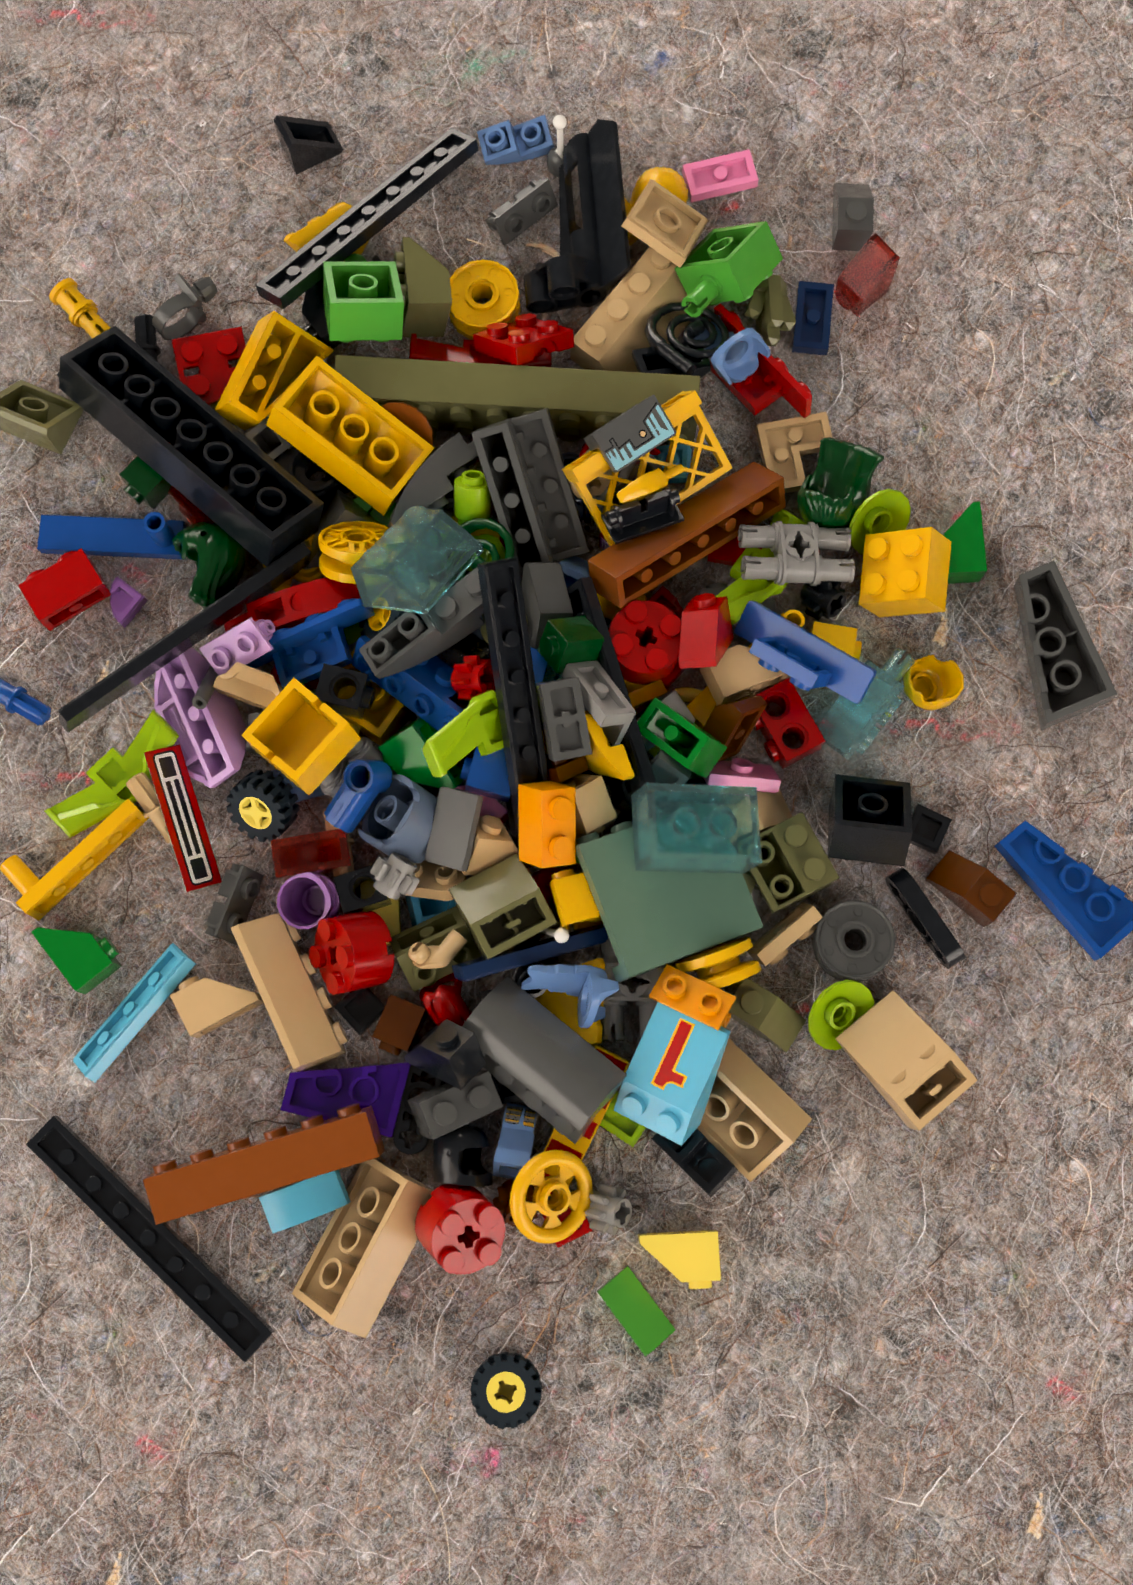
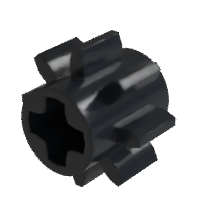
M821 581L820 585L810 586L809 583H805L800 595L801 605L806 607L805 613L818 621L822 616L827 619L837 616L846 603L845 589L840 587L842 582Z

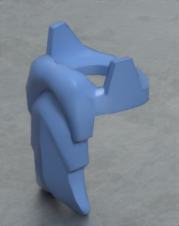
M716 324L714 326L718 333L714 344L704 348L705 350L713 349L721 342V332ZM746 328L736 334L729 332V339L709 359L718 375L731 385L746 380L748 376L756 372L759 366L758 352L768 358L770 357L771 350L755 329ZM705 329V331L702 334L698 335L694 339H707L709 337L708 330Z
M532 965L527 970L529 977L521 984L522 990L547 989L550 992H561L578 997V1026L580 1028H589L594 1022L605 1019V1007L600 1006L605 998L619 991L618 981L609 980L605 970L590 965Z

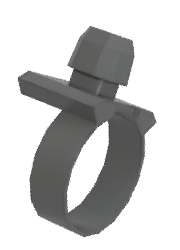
M177 273L174 280L182 289L181 294L164 302L152 318V325L164 340L171 341V339L181 338L192 331L199 322H205L207 317L203 311L202 302L207 303L218 292L216 285L210 277H202L192 282L193 286H190L182 274ZM185 308L189 309L181 320L165 327L169 319L177 312Z

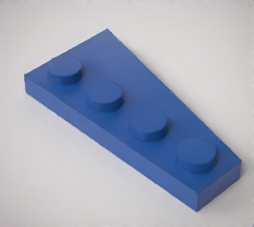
M1026 820L994 846L1094 961L1101 959L1133 930V903L1124 897L1126 893L1113 884L1109 886L1095 876L1093 869L1085 863H1078L1064 853L1065 849Z

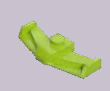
M782 509L774 514L770 526L776 521H782L783 524L807 523ZM753 547L746 548L732 566L729 574L736 581L715 596H727L732 625L740 620L748 601L754 600L761 604L770 596L782 593L788 583L778 585L774 583V580H742L741 578L742 573H744L741 572L742 557H774V553L771 552L770 548H762V550Z
M489 690L473 697L466 709L426 741L423 753L433 777L446 775L449 769L476 747H478L481 756L489 755L504 748L496 692L494 690Z
M153 709L124 756L115 747H112L86 772L95 782L94 784L48 808L44 812L71 838L106 819L128 798L133 803H136L137 800L126 786V783L130 778L141 772L145 773L151 781L152 778L144 752L173 746L179 737L178 733Z

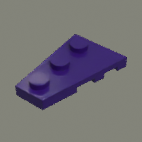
M397 1063L290 1072L280 1110L306 1117L322 1114L324 1120L337 1117L338 1109L359 1103L361 1109L372 1106L380 1134L393 1138L411 1064Z

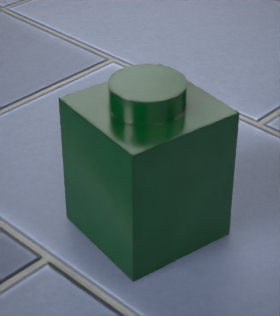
M138 456L119 474L127 485L123 489L124 492L138 505L144 501L152 509L174 489L170 483Z
M585 616L549 619L537 651L556 673H563L568 663L596 661L605 638Z

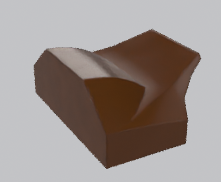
M755 691L741 701L715 706L703 729L728 747L718 762L740 752L768 703L761 696H756Z

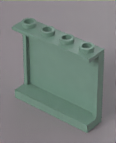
M692 799L676 806L677 812L666 815L665 810H659L643 818L644 823L633 826L631 821H627L610 828L611 834L599 837L598 832H594L576 840V857H578L619 963L618 966L612 968L618 983L746 936L764 927L713 800L699 804L697 799Z

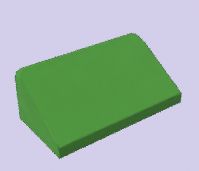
M628 1266L597 1290L598 1294L645 1357L676 1330Z

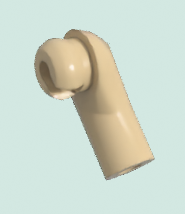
M452 929L440 945L427 946L422 942H416L410 947L408 955L413 961L414 966L420 969L444 968L467 943V940Z

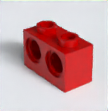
M790 678L756 694V696H761L767 703L774 702L780 705L783 714L773 717L768 715L764 709L753 728L755 731L760 729L767 741L764 743L767 755L773 763L778 761L782 769L820 750L826 742L796 688L789 681ZM786 734L796 735L800 739L801 746L796 749L788 748L783 743L782 736Z

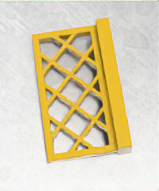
M696 390L682 391L661 405L676 430V434L668 439L671 442L666 462L649 458L650 452L637 459L640 460L636 479L645 474L647 462L664 466V471L676 466L673 464L678 443L694 447L690 468L684 467V472H687L688 476L685 488L678 492L680 502L733 468L699 406L702 404V401ZM692 416L699 427L696 442L679 438L682 423ZM704 438L706 439L709 446L703 444ZM597 448L593 451L590 450L562 468V471L568 481L573 482L608 545L612 546L615 543L601 519V514L610 511L612 505H617L612 503L617 482L629 485L633 481L619 478V472H612L611 475L604 474L610 467ZM702 449L713 452L720 465L709 473L697 470ZM695 475L702 476L694 482ZM597 477L610 480L606 500L593 499L586 484ZM597 504L604 506L602 513L598 508Z

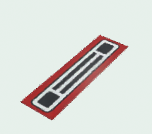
M180 744L144 752L186 892L221 883V876Z

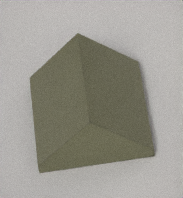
M19 380L1 391L0 430L61 455L83 413V408L70 399L23 380Z

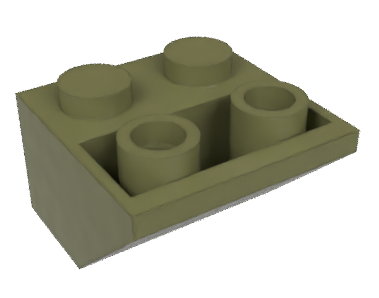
M402 237L400 251L394 252V261H396L404 299L403 337H411L413 333L417 334V337H444L452 305L449 270L413 239Z
M803 812L736 846L772 914L831 886L840 878Z
M517 854L448 889L482 956L486 959L498 955L557 923L540 888L523 862L519 861Z

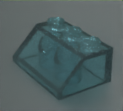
M414 506L407 509L403 516L391 528L387 529L384 535L370 549L364 552L363 556L351 567V571L364 607L427 614L482 554L484 549L479 541L443 510Z

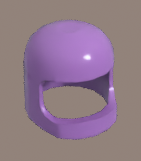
M315 872L301 873L287 879L281 886L277 896V908L281 917L288 925L297 929L317 928L319 920L337 916L341 906L335 883L330 878Z

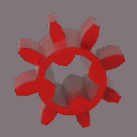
M479 655L464 656V664H454V670L451 674V685L454 691L458 693L459 700L469 699L470 702L473 697L486 691H495L490 659L480 660Z

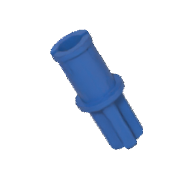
M0 678V703L5 706L7 712L11 714L16 712L38 726L43 725L50 719L51 708L27 694V689L19 686L16 688Z

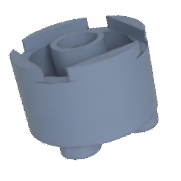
M396 774L392 776L394 780H392L390 788L376 796L362 817V830L358 829V832L365 842L389 857L392 852H395L416 864L422 863L425 860L426 848L432 831L437 797L408 777Z

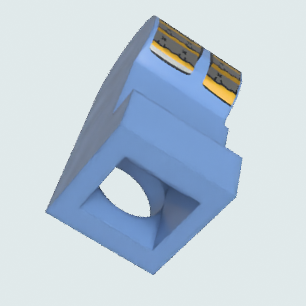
M507 1103L499 1142L493 1161V1176L515 1179L521 1168L531 1159L537 1112L526 1105Z

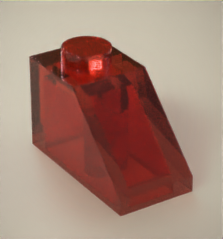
M876 233L869 238L839 275L834 290L839 304L846 310L850 309L857 317L888 292L900 257Z
M341 829L270 840L275 877L287 880L297 874L306 872L326 874L351 866L347 833Z

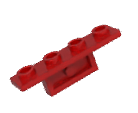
M722 304L714 307V313L721 317L729 332L736 334L745 329L741 319L734 311L729 312ZM758 352L759 366L756 372L748 376L746 380L731 385L718 375L711 360L709 361L711 364L710 371L754 416L781 396L803 418L811 414L812 393L804 382H798L789 373L786 364L780 358H774L771 354L767 358Z

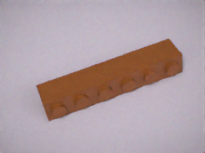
M753 461L679 505L678 508L684 517L683 522L616 545L613 544L591 557L587 561L589 574L592 577L596 592L614 605L622 608L738 537L740 524L756 526L786 507L784 477Z
M359 1103L338 1109L337 1117L324 1120L322 1114L300 1121L301 1128L287 1132L286 1125L265 1131L263 1133L265 1139L250 1142L249 1137H244L227 1143L228 1150L214 1154L213 1149L208 1148L189 1155L191 1161L177 1165L176 1159H172L153 1166L154 1172L144 1178L143 1183L156 1225L380 1157L385 1151V1147L372 1106L361 1109Z

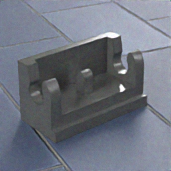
M579 677L535 683L547 759L559 761L591 755L592 750Z

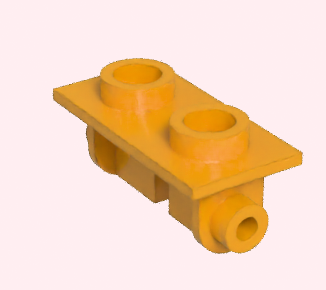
M668 964L649 994V998L718 1031L721 1026L725 1028L728 1025L732 1015L729 1011L737 998Z

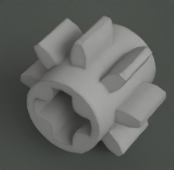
M392 852L389 858L384 857L383 859L378 856L369 872L375 876L374 879L376 881L373 887L381 894L394 900H398L401 894L412 896L420 882V879L415 877L414 873L417 865L395 852Z
M601 1183L599 1191L595 1190L593 1194L589 1195L591 1204L585 1215H587L588 1219L592 1220L590 1229L615 1235L617 1227L623 1228L629 1223L632 1215V1205L628 1199L624 1198L626 1195L625 1189Z

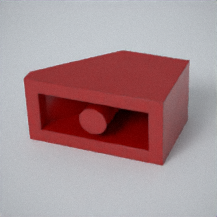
M712 593L699 594L694 596L682 611L678 661L680 669L717 667L734 639L727 596L715 597Z

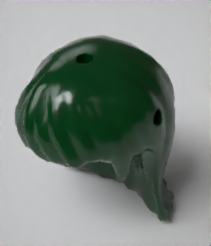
M832 437L822 438L820 440L821 445L816 469L813 475H808L805 478L798 492V509L801 517L807 524L808 522H814L819 527L849 528L856 510L869 497L873 473L878 464L884 460V456L861 444L855 445Z
M198 522L177 533L173 538V546L177 552L182 554L181 558L184 560L187 557L189 560L194 561L197 566V571L188 593V597L195 604L205 609L235 588L245 567L244 547L215 522Z

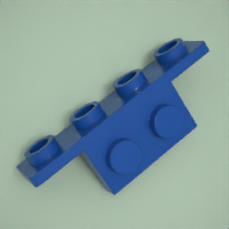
M350 598L341 601L337 608L324 614L317 613L305 618L304 623L293 628L279 629L273 633V637L269 640L273 649L246 665L256 669L274 660L281 687L284 689L293 678L302 685L320 678L324 663L338 667L352 664L354 662L343 629L374 616L373 607L360 598Z
M754 600L748 601L734 629L735 634L752 643L749 652L760 658L758 663L762 667L773 672H779V670L791 676L789 681L793 685L806 691L828 687L853 703L858 704L862 702L876 675L875 669Z
M366 635L358 638L352 658L354 662L352 665L360 672L368 674L373 682L437 731L464 710L455 703L459 699L458 693L454 691L451 685V674L454 669L440 658L434 656L414 667L378 679L358 650L371 639Z

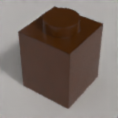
M390 994L372 1037L381 1041L378 1048L398 1057L402 1050L409 1052L415 1045L428 1012L425 1008Z

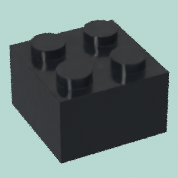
M835 774L829 803L828 858L904 866L912 837L910 783Z

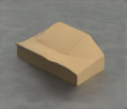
M236 662L226 673L217 676L213 684V688L220 694L263 710L283 690L281 684L276 683L273 675Z

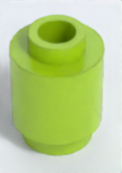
M464 471L462 475L454 480V515L458 518L459 525L473 518L490 517L491 495L485 476L480 471Z

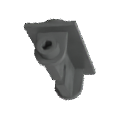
M548 178L530 181L529 185L513 196L515 199L513 204L510 201H506L496 210L489 212L490 217L486 219V223L492 231L497 229L504 246L558 206Z
M234 863L230 870L226 869L217 894L228 899L226 904L214 901L208 919L204 924L207 926L205 934L237 945L231 927L247 922L254 900L260 892V885L264 875L244 865L240 866Z

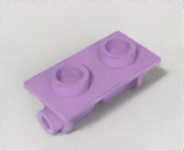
M250 617L199 649L219 676L226 673L236 662L246 665L271 651L273 647L269 640L273 637L275 625L268 619L254 621Z

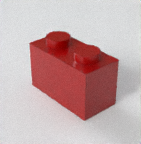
M82 548L63 554L58 558L57 563L45 570L39 569L32 572L26 577V581L18 585L39 622L49 631L111 595L108 586L94 563Z

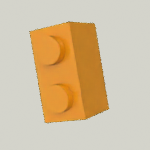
M553 781L518 784L519 861L540 868L576 864L575 787Z

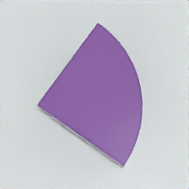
M118 576L113 581L110 588L112 613L116 620L126 628L148 600Z

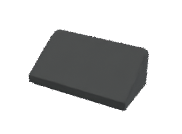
M444 786L440 788L433 817L432 831L425 853L426 861L467 872L483 796Z

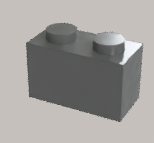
M480 1070L462 1090L444 1083L407 1100L421 1136L433 1140L503 1107L491 1075L486 1070Z

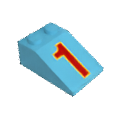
M657 1002L626 1071L627 1076L621 1084L613 1111L682 1146L701 1124L731 1031L722 1026L718 1031Z

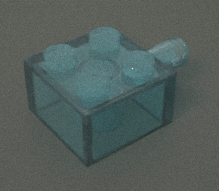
M896 648L882 668H879L868 659L865 664L875 669L876 675L862 702L855 704L840 695L819 723L818 728L826 741L825 743L847 760L855 752L861 756L881 731L876 724L878 723L884 727L903 702L898 695L904 688V685L899 681L915 663L914 659L908 654L903 662L897 665L905 653L904 650Z

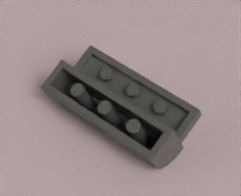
M545 408L522 416L509 418L472 432L471 434L498 521L512 536L515 550L514 557H518L520 575H523L525 563H554L558 560L589 552L590 547L575 496L567 477L562 471L565 463L549 409Z
M508 976L479 1003L462 1026L475 1033L486 1062L483 1068L489 1071L499 1083L510 1089L529 1108L535 1110L553 1125L560 1134L565 1135L574 1144L582 1138L597 1113L613 1098L627 1076L625 1072L525 990H522Z

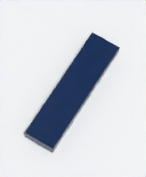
M592 926L570 932L569 939L565 943H558L552 937L505 950L490 959L480 957L452 965L455 979L467 982L601 944L609 939L604 926Z

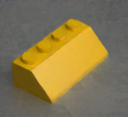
M317 355L274 404L266 424L383 516L403 493L416 471L434 450L432 445Z

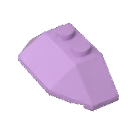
M191 647L156 672L154 682L155 710L178 733L179 737L173 746L180 744L189 776L204 783L209 788H215L240 770L246 752V740L241 734L247 728L235 700L220 694L216 689L204 709H197L193 706L192 699L206 675L210 663Z

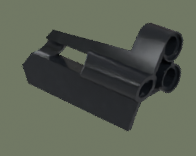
M597 119L589 133L575 135L565 146L563 164L559 167L560 256L549 259L545 263L539 262L534 270L524 276L526 309L531 313H549L573 308L578 305L581 307L594 306L605 298L606 289L631 269L628 231L621 227L626 219L618 127L615 121ZM576 166L578 168L583 228H580L575 223L571 172Z

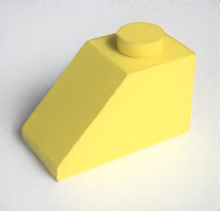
M701 1230L638 1234L639 1243L679 1281L688 1282L689 1289L712 1288V1281L721 1280L718 1231Z

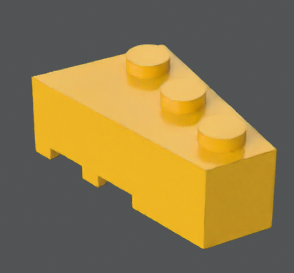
M272 311L258 320L215 411L243 430L259 424L271 413L274 404L316 355L324 360L334 350L276 311Z

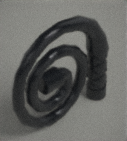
M682 302L669 303L658 308L647 319L645 334L649 345L656 354L664 357L666 361L671 365L673 364L682 374L692 375L696 370V365L687 358H684L682 354L699 359L712 357L715 351L729 339V330L718 315L705 308L702 314L696 318L689 316L687 313L675 316L669 322L666 329L667 339L670 343L667 344V341L656 330L658 321L662 316L670 312L684 311L691 304L688 303L686 307H682ZM683 322H692L685 327L682 335L683 341L693 348H707L713 345L718 333L714 326L716 324L721 332V342L713 349L697 350L689 348L675 338V327ZM705 328L708 330L709 337L707 339H694L698 335L702 334L705 331Z

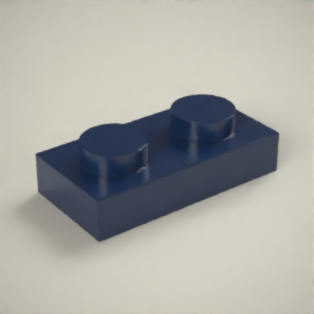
M799 281L796 296V323L793 330L792 352L827 356L834 284Z

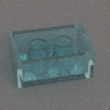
M646 783L631 795L635 871L746 873L762 863L756 787Z

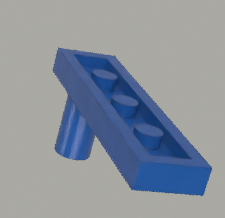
M151 512L144 519L41 515L37 549L42 554H65L82 548L89 556L182 559V554L175 550L172 540L187 525L184 521L166 520L158 512Z

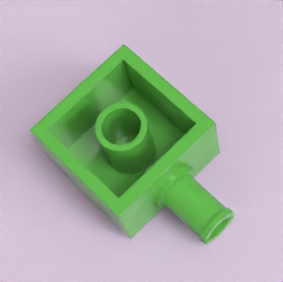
M767 221L713 229L690 252L681 268L678 266L675 268L687 294L683 298L681 305L686 307L691 302L684 309L689 316L699 317L708 305L714 306L726 301H734L735 303L746 301L754 294L753 290L773 274L772 270L782 261L783 257Z
M355 253L347 257L345 261L323 262V303L330 341L348 343L358 340H376L378 342L402 340L404 299L396 261H366L364 256Z

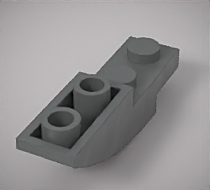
M457 433L430 455L405 487L391 514L387 527L394 530V532L400 530L402 534H405L420 523L418 517L428 510L434 515L450 503L448 497L454 490L449 479L454 483L455 478L462 475L464 471L470 470L469 466L480 460L474 441L467 444L460 433Z
M476 567L426 608L416 603L358 649L378 679L399 673L438 655L485 624L480 617L484 613L478 568Z

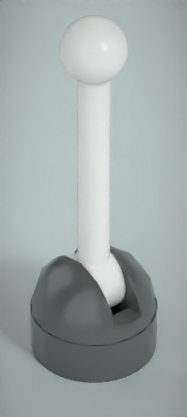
M556 115L553 118V126L556 128L557 145L547 155V168L552 175L559 177V167L563 164V152L565 149L563 129L566 127L567 120L563 115Z

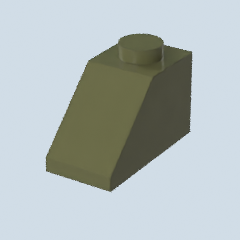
M751 979L741 980L732 994L737 998L729 1011L732 1014L731 1018L787 1053L806 1019L778 996Z

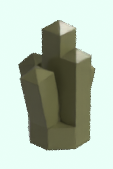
M772 274L753 290L754 294L749 299L744 315L756 320L755 331L763 335V340L767 346L776 347L781 339L780 331H790L795 325L796 319L787 296L786 282L781 276Z

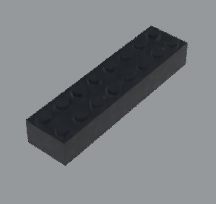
M113 326L60 357L59 389L263 565L268 566L318 531L324 502L119 328Z

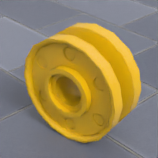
M485 259L470 261L456 269L450 277L452 297L449 313L450 321L456 330L468 339L474 340L473 334L487 330L486 326L491 323H510L515 321L516 316L520 315L521 304L517 280L511 271L502 264ZM481 298L490 299L487 303H477Z
M367 521L341 522L323 529L318 536V545L320 551L323 552L319 558V568L321 573L331 580L350 584L374 583L392 576L397 569V558L394 553L397 547V536L394 530L385 525Z
M750 937L735 939L675 962L677 969L685 973L696 971L698 979L719 989L744 980L761 971L758 960L740 962L739 955L753 947Z

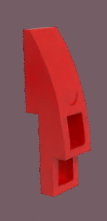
M325 577L282 589L246 604L248 612L224 624L225 632L252 617L254 621L259 619L271 620L275 625V631L283 628H293L304 623L305 618L310 615L324 614L337 608L341 601L346 599L360 598L369 605L370 602L365 584L341 583Z

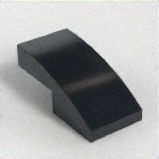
M698 1129L691 1134L682 1146L658 1133L652 1138L710 1197L738 1170Z

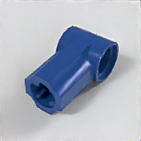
M356 759L346 766L343 773L344 782L324 812L325 819L332 826L346 833H352L376 796L390 788L392 783L391 768L383 761ZM368 770L370 773L369 783H367L366 781V774Z

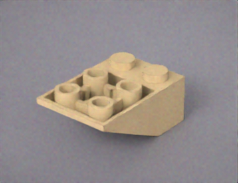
M894 990L890 991L835 1038L910 1129L920 1131L978 1081L956 1053Z

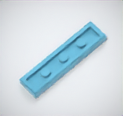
M174 943L166 949L73 1058V1062L84 1076L94 1083L196 965Z

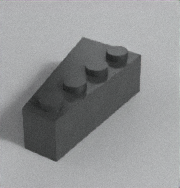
M1053 560L1019 575L1014 588L1040 728L1044 730L1110 702L1117 695V692L1055 561Z

